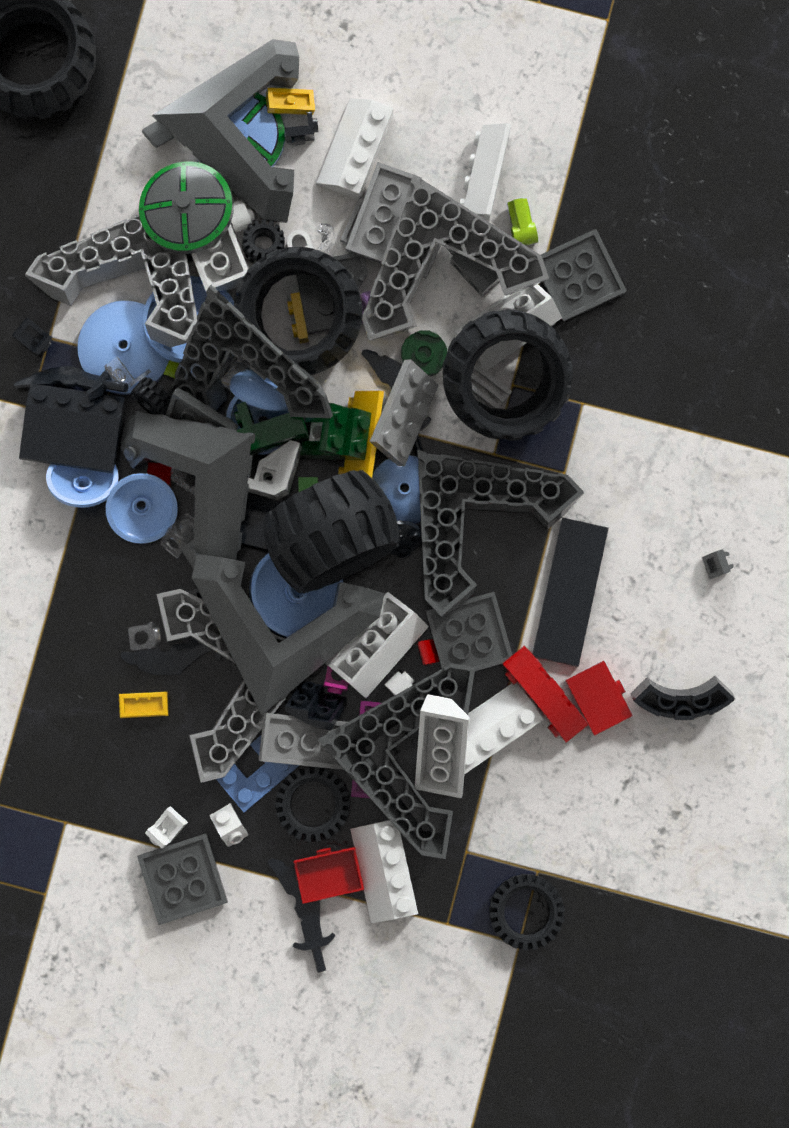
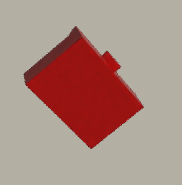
M605 661L566 680L594 736L633 716L622 695L626 691L620 679L614 680Z
M355 847L331 852L330 848L316 851L317 856L293 861L302 904L364 890Z

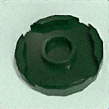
M419 330L405 339L401 347L402 362L404 360H412L429 377L436 375L443 369L447 347L438 334L430 330Z

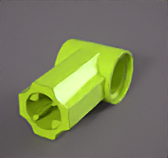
M518 198L507 202L512 224V237L525 246L538 243L537 229L535 223H532L527 198Z

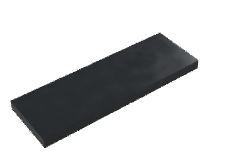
M562 517L532 653L536 658L579 667L608 527Z

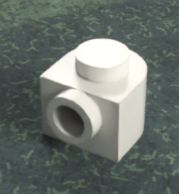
M242 200L234 202V212L231 221L233 230L237 233L247 229V226L250 223L252 225V222L255 221L251 207L246 209L245 203Z
M295 230L287 238L288 247L313 248L309 235L303 230Z
M404 671L402 674L397 672L384 685L395 696L411 687L415 681Z

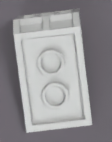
M290 440L260 460L255 478L253 479L251 474L248 477V492L274 500H279L288 495L300 459L301 444ZM268 476H273L271 481L266 480V478Z

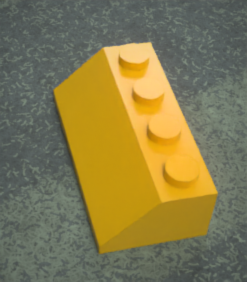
M355 391L354 398L349 397L348 408H357L371 413L365 460H345L344 467H339L338 474L353 470H363L372 478L376 447L370 442V439L381 416L384 391Z

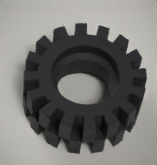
M262 219V224H259L258 220L254 221V226L250 223L247 226V230L245 229L243 232L242 249L245 252V257H250V262L252 263L255 260H260L270 252L284 248L283 230L280 231L278 224L274 227V222L271 220L269 224H266L265 219ZM264 236L270 238L273 244L267 249H261L256 247L254 242L258 237Z
M144 377L131 391L136 402L141 404V407L145 408L149 414L166 415L172 396H169V393L161 385L159 386L156 381H152L149 377Z

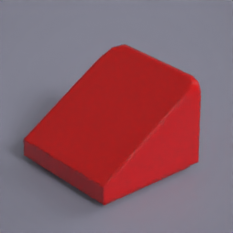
M148 463L147 474L161 478L171 487L172 467L161 463Z
M433 639L418 642L417 646L423 665L427 666L440 662Z

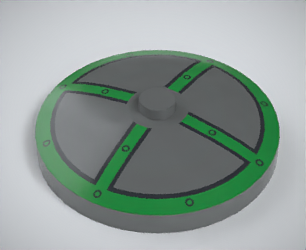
M192 161L177 162L155 173L145 185L139 201L140 221L149 238L164 250L178 254L196 253L214 245L228 230L234 212L233 196L222 175L208 165Z

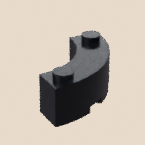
M716 676L700 686L682 690L663 687L646 677L630 693L633 701L641 708L656 716L673 718L674 720H694L697 717L708 714L712 715L735 700L732 691Z

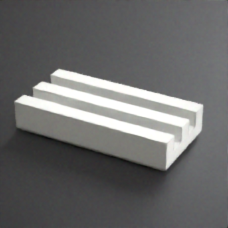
M475 363L471 379L499 399V401L496 403L473 384L472 392L491 407L500 408L512 391ZM474 372H478L480 375H482L485 379H487L489 382H491L494 386H496L505 394L502 396L491 386L485 383L482 379L476 376Z

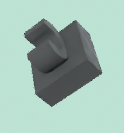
M722 549L702 557L709 579L731 572L730 569L734 565H728L726 556L730 555L729 552H724Z

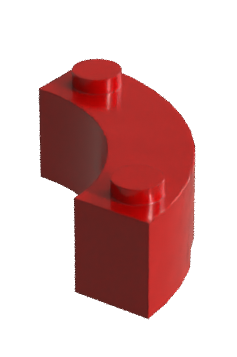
M525 645L502 663L508 671L505 673V676L513 685L517 683L550 723L547 728L555 738L560 736L567 743L588 726L578 709L564 694L565 692L542 667V664Z

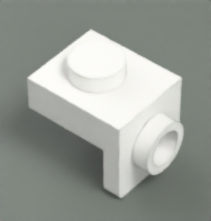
M231 804L209 815L220 837L228 847L240 843L248 836L246 829L243 827Z
M170 806L145 834L149 836L150 841L154 845L163 849L172 843L188 822Z

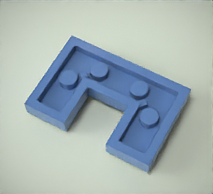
M261 736L250 744L258 755L260 752ZM265 762L264 765L246 778L236 764H234L225 777L216 780L240 809L246 812L298 768L299 765Z

